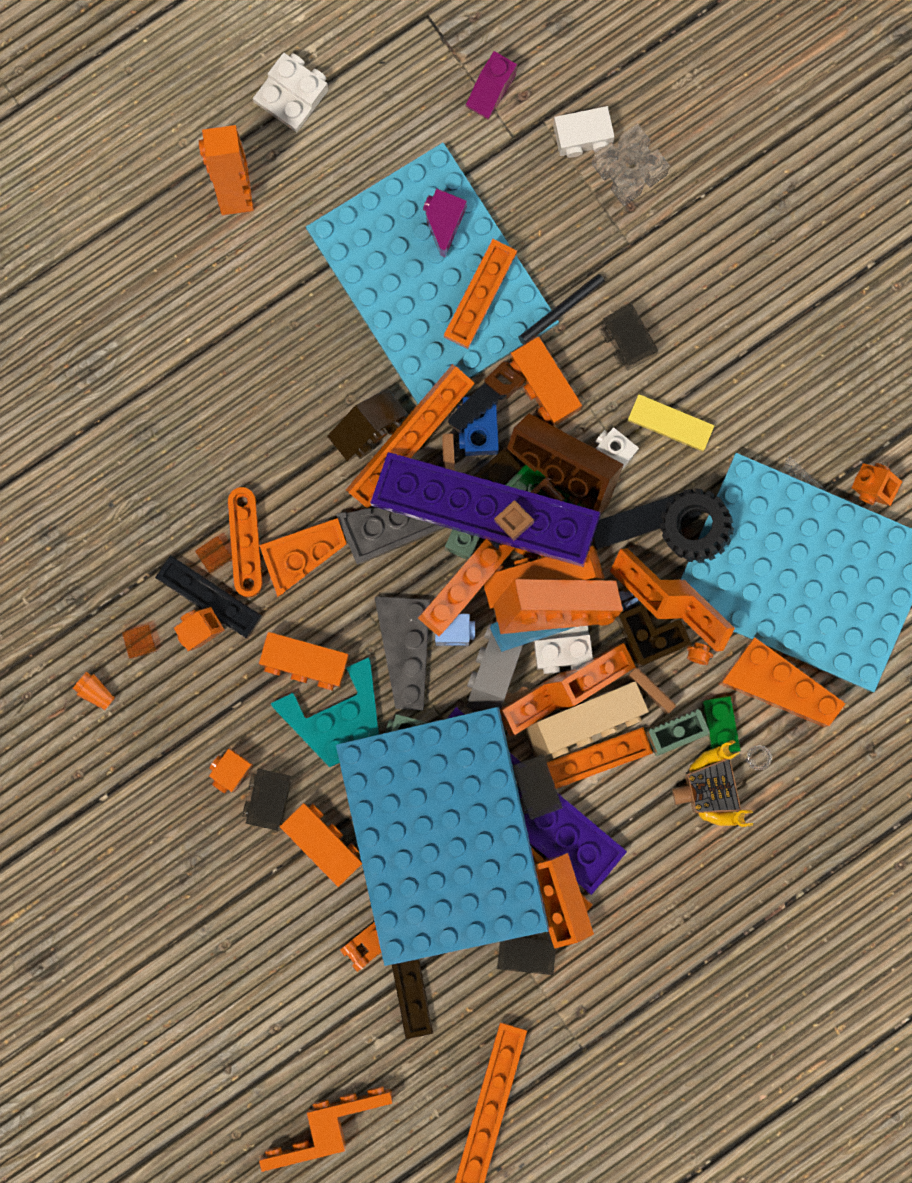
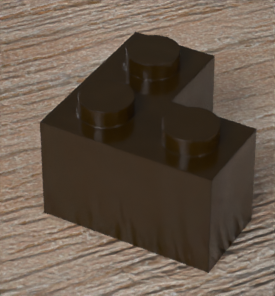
M387 388L355 405L327 437L347 462L355 457L362 459L371 452L372 448L370 445L382 440L387 435V432L392 435L402 425L401 421L408 413Z
M644 605L619 614L616 618L637 668L692 645L681 619L655 629Z

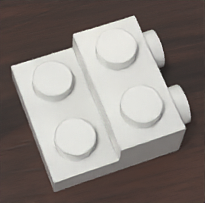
M283 53L268 72V79L253 97V102L297 133L328 92V84L325 82L327 78L317 69H313L312 72L303 66L305 62L296 54L292 53L289 57Z
M588 626L575 627L534 641L537 670L543 669L544 674L559 673L560 667L571 666V670H575L593 660Z

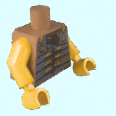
M734 740L724 743L721 747L703 752L690 765L689 773L685 774L687 786L673 788V799L675 805L691 802L693 813H698L702 820L718 826L739 825L740 827H750L754 823H746L744 815L746 813H753V811L741 810L730 761V759L738 756L740 752L732 754L729 751V745L736 743Z

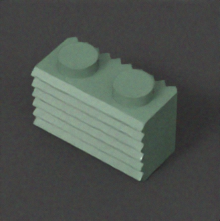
M698 709L646 731L655 756L710 734L703 715Z

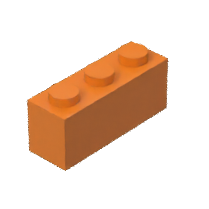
M539 336L510 354L512 362L509 363V366L525 379L526 385L523 386V389L530 400L535 399L539 404L540 408L537 410L543 421L546 423L550 422L552 426H556L581 411L582 404Z
M268 632L259 664L265 667L264 672L277 676H280L281 671L292 674L290 678L292 680L307 683V679L318 681L317 687L333 691L334 686L341 688L349 654Z
M303 803L280 828L337 887H340L362 865L359 850L352 843L347 846L340 839L343 834L333 823L327 826L321 819L324 814L313 803L310 806Z
M568 853L535 863L554 949L578 943L594 935Z

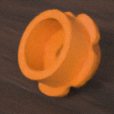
M694 643V646L687 647L689 651L687 659L694 663L708 665L710 658L714 656L709 652L710 647L707 645Z

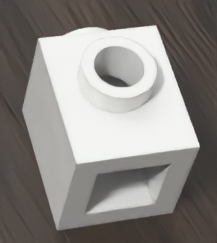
M614 427L609 433L604 430L594 442L597 445V450L623 463L622 470L639 449Z

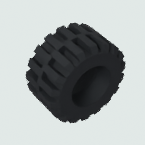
M695 488V492H691L688 489L684 490V495L682 496L677 493L673 496L675 500L672 503L668 501L665 505L667 508L666 512L662 511L661 514L663 523H660V529L663 532L662 537L678 557H683L686 561L693 563V560H696L698 563H704V559L709 558L710 561L716 559L714 555L717 553L722 554L725 551L724 546H729L731 542L730 535H733V519L729 510L718 496L716 497L708 490L703 492L702 489ZM695 512L708 513L713 521L710 532L699 540L686 539L682 534L684 520Z

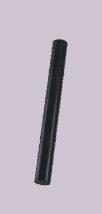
M600 274L594 276L519 335V341L526 345L605 282L604 278Z

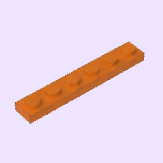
M452 364L403 421L402 425L392 434L347 487L346 491L369 509L387 453L390 452L412 458L475 383L458 367Z
M485 539L418 619L439 637L515 547L499 545L497 550Z
M502 1022L499 1023L454 1183L485 1182L527 1034L526 1029Z

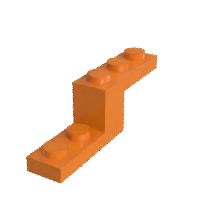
M629 549L619 550L610 572L657 619H683L713 650L724 651L735 628L685 580H660Z
M619 643L578 669L556 674L501 708V719L509 736L518 734L556 709L577 705L636 668L625 644Z
M383 1086L368 1089L367 1095L357 1097L356 1093H350L340 1096V1101L329 1104V1100H322L312 1103L313 1108L308 1109L307 1116L314 1143L309 1144V1140H303L293 1143V1148L282 1151L281 1147H275L264 1151L265 1155L261 1156L259 1160L261 1172L344 1152L346 1143L340 1117L393 1104L391 1089L384 1090Z

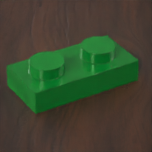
M731 696L702 701L706 725L710 732L708 735L710 748L721 747L724 743L734 740L736 743L729 745V751H741Z

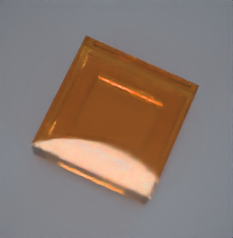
M218 536L195 550L210 574L232 561V556Z
M149 624L122 632L129 659L157 652Z

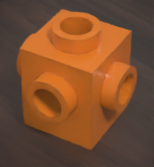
M863 463L851 488L860 494L859 499L865 503L874 505L875 502L891 506L902 481L888 467L882 464L875 463L872 466Z

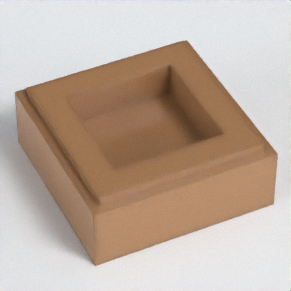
M515 500L494 518L497 525L513 541L534 523V519Z

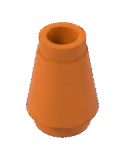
M87 671L72 688L77 692V696L99 708L101 707L104 711L115 699L96 675H91Z

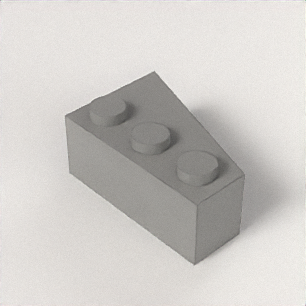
M489 622L484 638L489 639L487 647L481 646L476 662L481 665L478 672L472 671L467 687L472 688L466 707L476 711L499 707V710L501 709L523 646L501 652L490 630L491 624H493Z

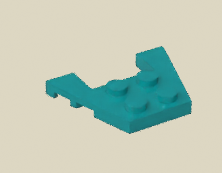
M369 657L346 668L357 690V695L309 718H305L294 693L271 703L276 712L329 768L340 763L336 748L337 744L379 735Z

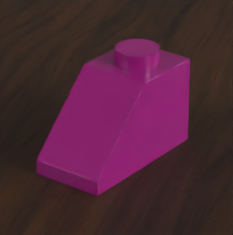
M493 51L478 76L466 107L489 120L516 77L517 64Z
M436 188L433 196L428 195L423 210L426 211V222L440 256L446 257L467 209V201Z

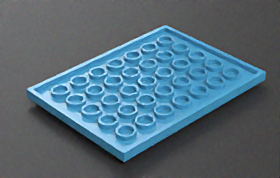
M499 707L336 745L384 966L548 932L550 930Z

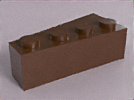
M530 413L513 428L507 447L512 454L534 472L540 471L551 480L550 483L554 487L558 486L569 495L568 500L574 505L579 504L584 508L598 511L600 515L610 503L624 465Z

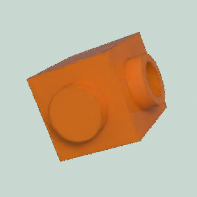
M211 607L197 612L192 610L180 618L182 622L174 627L178 634L179 642L187 651L202 647L225 631Z
M228 749L223 757L218 755L209 767L212 770L209 777L214 780L212 785L221 792L226 793L228 790L235 792L254 765L232 749Z

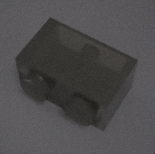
M632 303L603 318L600 332L607 343L611 342L616 351L613 354L620 367L624 365L626 370L629 371L657 355L658 348Z
M544 754L512 765L516 785L521 796L520 802L523 815L527 814L531 820L563 808Z
M258 769L257 774L252 773L249 782V790H253L251 801L246 800L242 817H246L245 824L280 831L293 776Z
M538 933L534 934V937L524 936L499 942L497 969L553 975L556 948L554 949L550 934Z

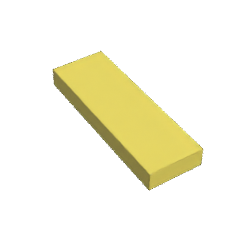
M639 394L628 418L629 422L704 452L714 425Z

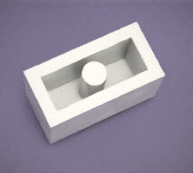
M608 106L554 117L553 127L560 156L567 155L568 158L582 155L584 151L602 152L609 149V146H613L615 137Z

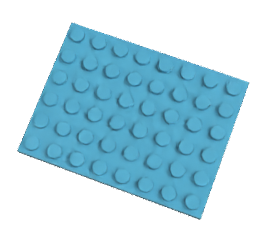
M444 143L439 144L306 226L307 232L417 405L452 364L472 379L522 347L523 344L519 341L518 336L551 311L520 260L515 256L469 349L444 338V333L492 239L510 247ZM436 188L467 201V209L446 257L440 256L426 222V211L423 210L428 195L433 196ZM556 320L535 338L559 325V321Z
M735 453L717 494L726 505L733 519L732 527L734 531L733 535H730L731 542L729 546H724L725 551L722 554L717 553L714 555L716 559L711 561L709 558L704 559V563H698L696 560H693V563L688 561L680 580H685L735 628L733 632L748 639L755 637L771 649L865 690L875 692L912 606V528ZM709 514L698 540L704 538L712 528L713 521Z

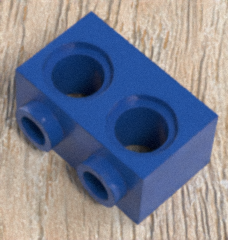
M463 397V403H465L470 397ZM495 404L492 405V409H486V413L482 418L474 419L472 424L468 423L467 428H464V432L459 433V448L465 449V456L498 454L497 409ZM475 434H482L485 436L486 442L482 446H475L470 440L471 437Z

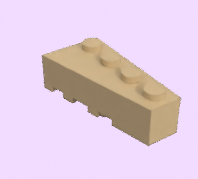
M635 681L532 724L524 729L523 732L535 760L548 754H552L554 759L568 753L567 746L574 743L579 748L594 742L591 737L593 735L601 733L603 738L617 732L616 726L625 722L626 726L629 727L641 722L640 716L649 711Z

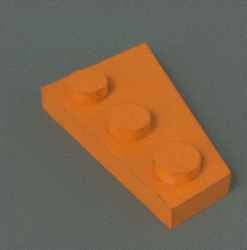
M336 518L259 545L277 597L347 543L339 520Z

